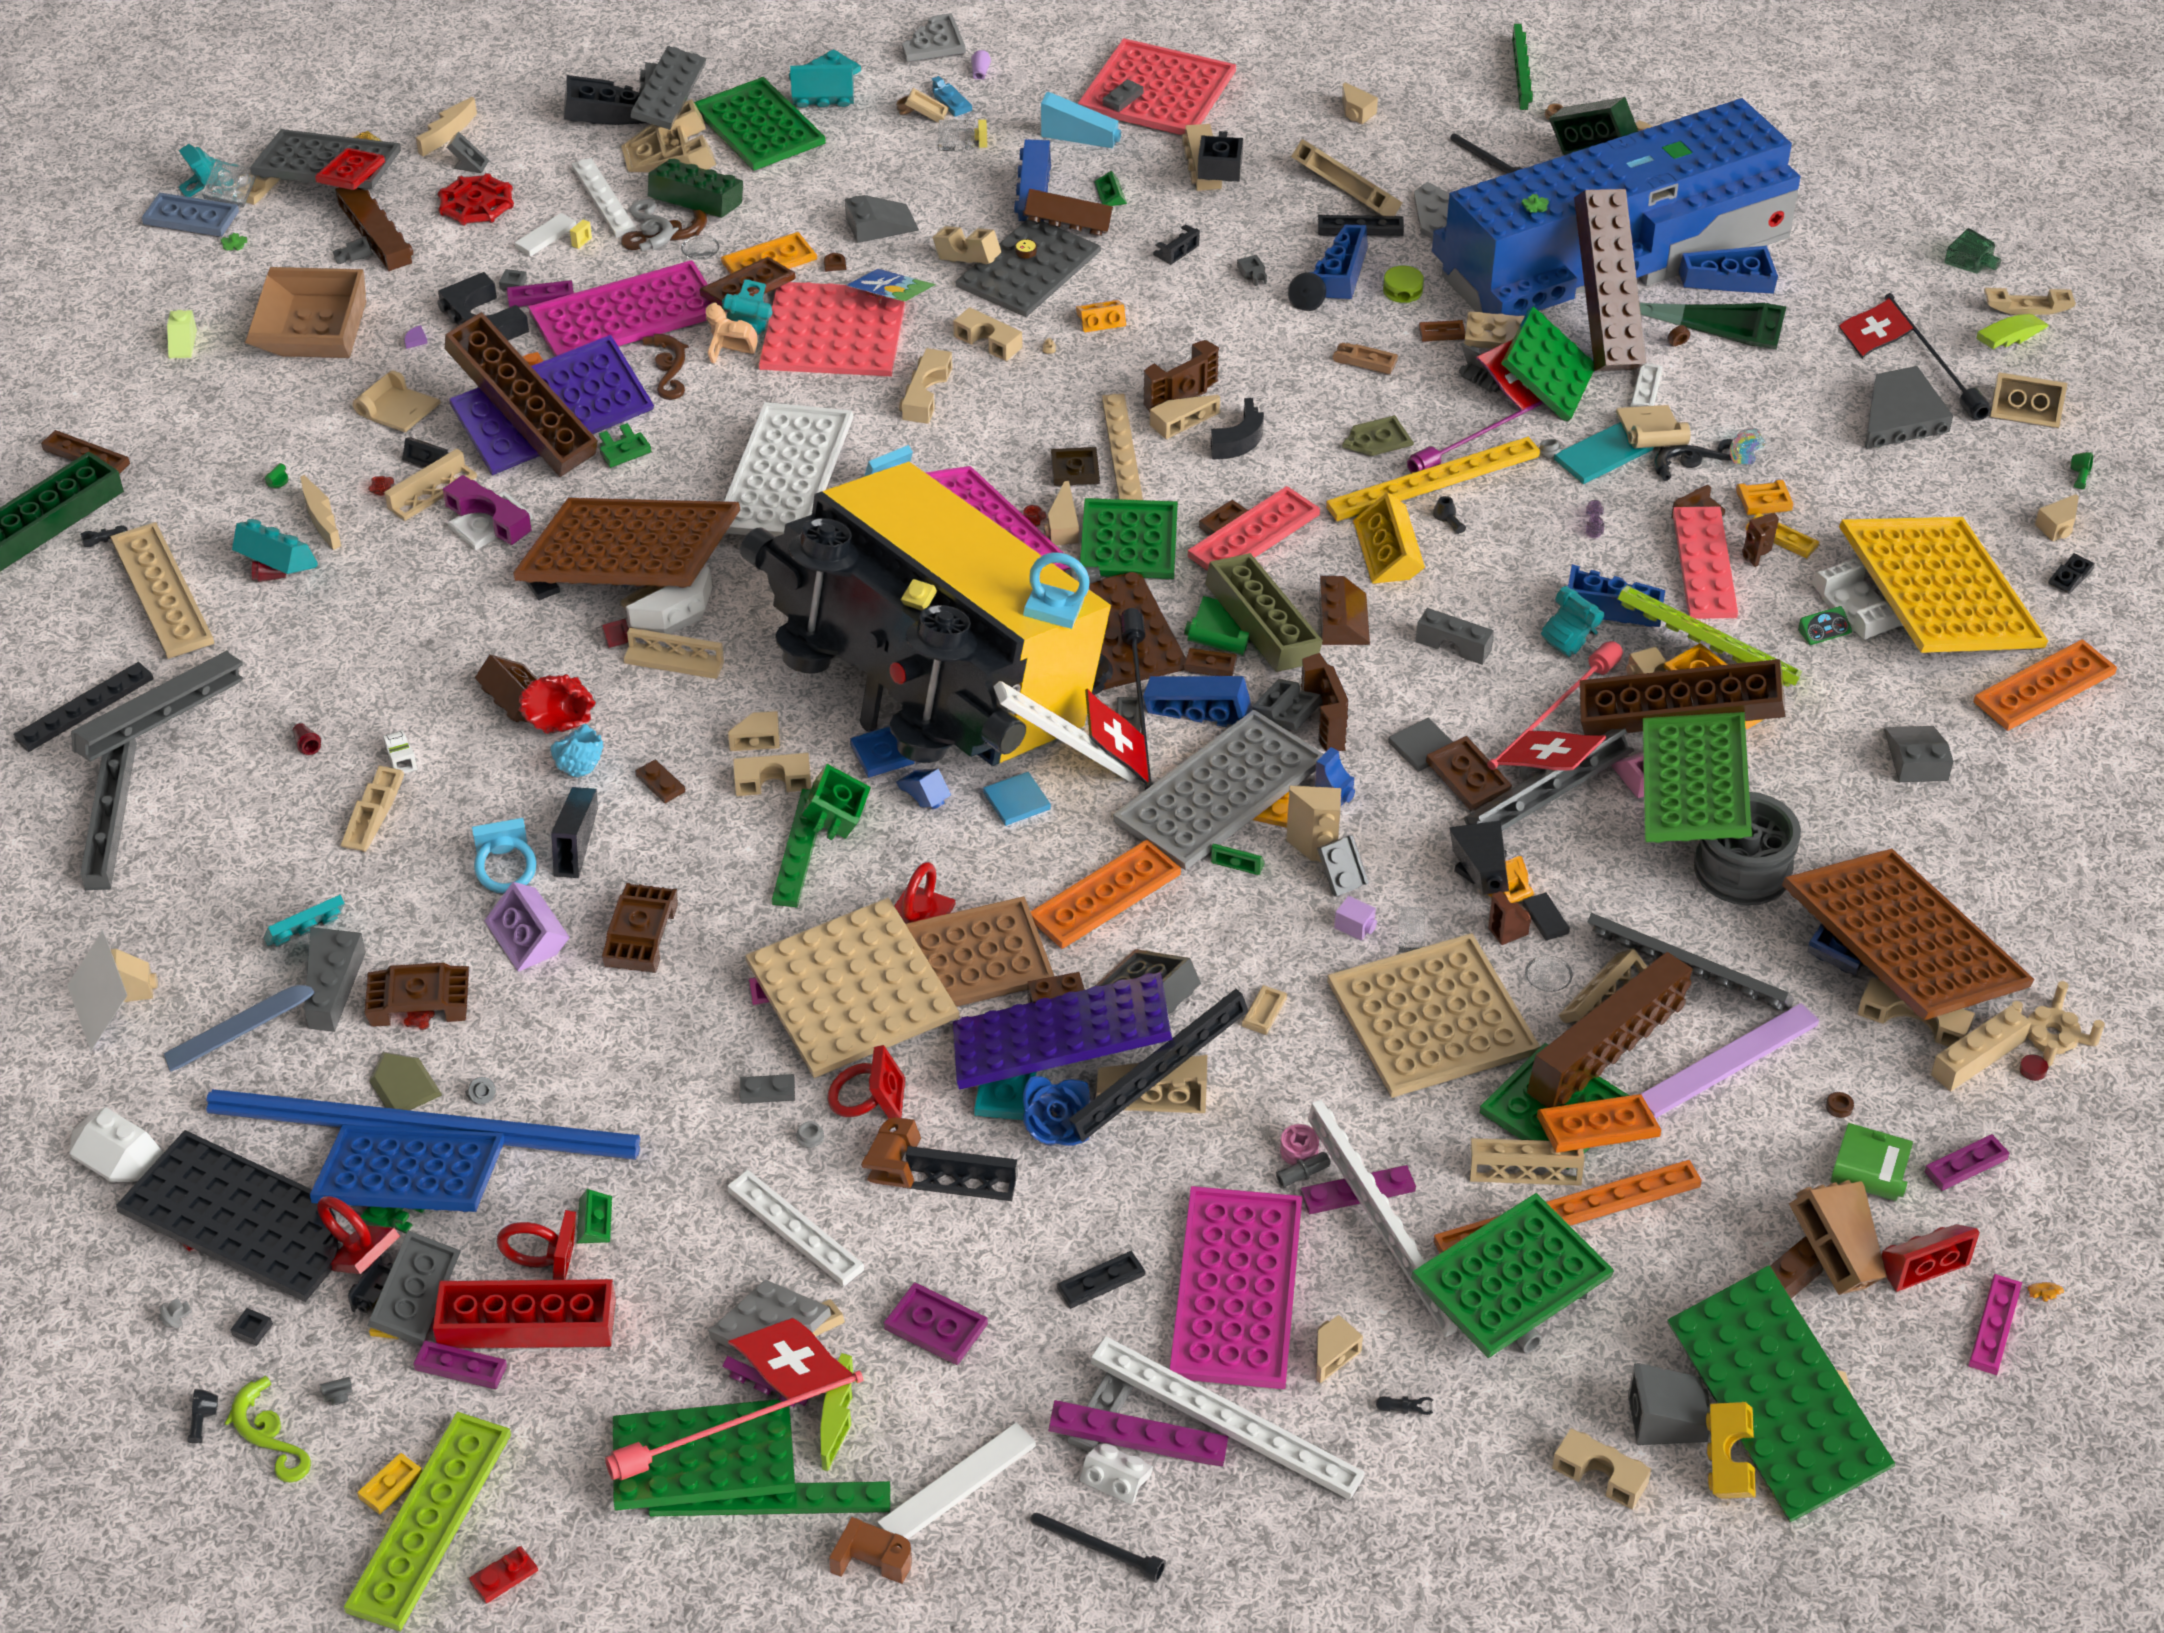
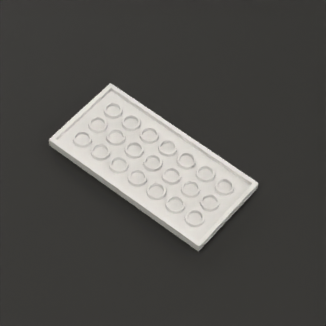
M764 402L724 500L727 502H739L741 509L726 533L747 535L753 529L762 527L774 536L784 534L786 523L811 515L814 494L822 492L827 488L853 420V412L850 410Z

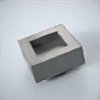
M505 269L499 281L500 289L507 290V287L524 286L527 280V273L525 271Z

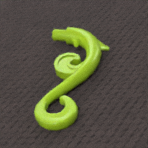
M265 1375L254 1383L250 1381L238 1391L234 1397L225 1425L233 1422L238 1433L248 1442L258 1447L296 1455L300 1459V1464L290 1469L285 1467L287 1456L285 1454L280 1455L275 1463V1474L283 1482H297L309 1473L311 1459L301 1448L274 1439L281 1430V1421L277 1413L267 1410L257 1414L254 1424L257 1428L264 1426L261 1430L253 1428L247 1419L246 1412L249 1405L253 1407L255 1399L260 1396V1392L272 1385L269 1378Z

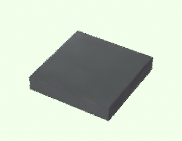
M1430 718L1409 726L1389 736L1388 743L1418 772L1429 767L1426 762L1427 754L1453 742Z

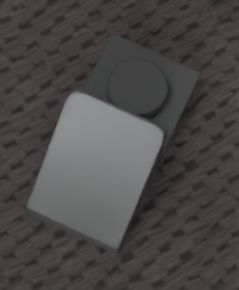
M457 132L452 137L446 147L459 159L453 169L482 173L490 161L460 132Z

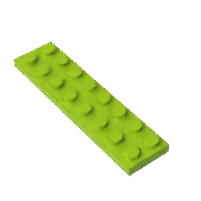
M1628 585L1622 589L1618 597L1622 601L1621 605L1633 611L1637 608L1644 612V617L1652 621L1659 619L1665 622V627L1672 631L1679 632V630L1688 633L1687 637L1697 643L1704 641L1710 644L1709 648L1717 653L1723 654L1725 651L1733 655L1731 659L1737 663L1777 659ZM1780 660L1784 686L1789 687L1790 684L1795 686L1803 671Z
M458 1411L456 1412L344 1605L346 1614L401 1632L510 1439V1428Z

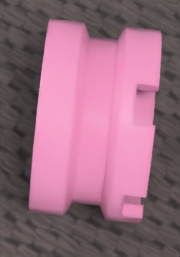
M1295 1124L1283 1131L1280 1153L1288 1164L1294 1165L1298 1159L1305 1160L1318 1154L1319 1137L1312 1127L1304 1124Z

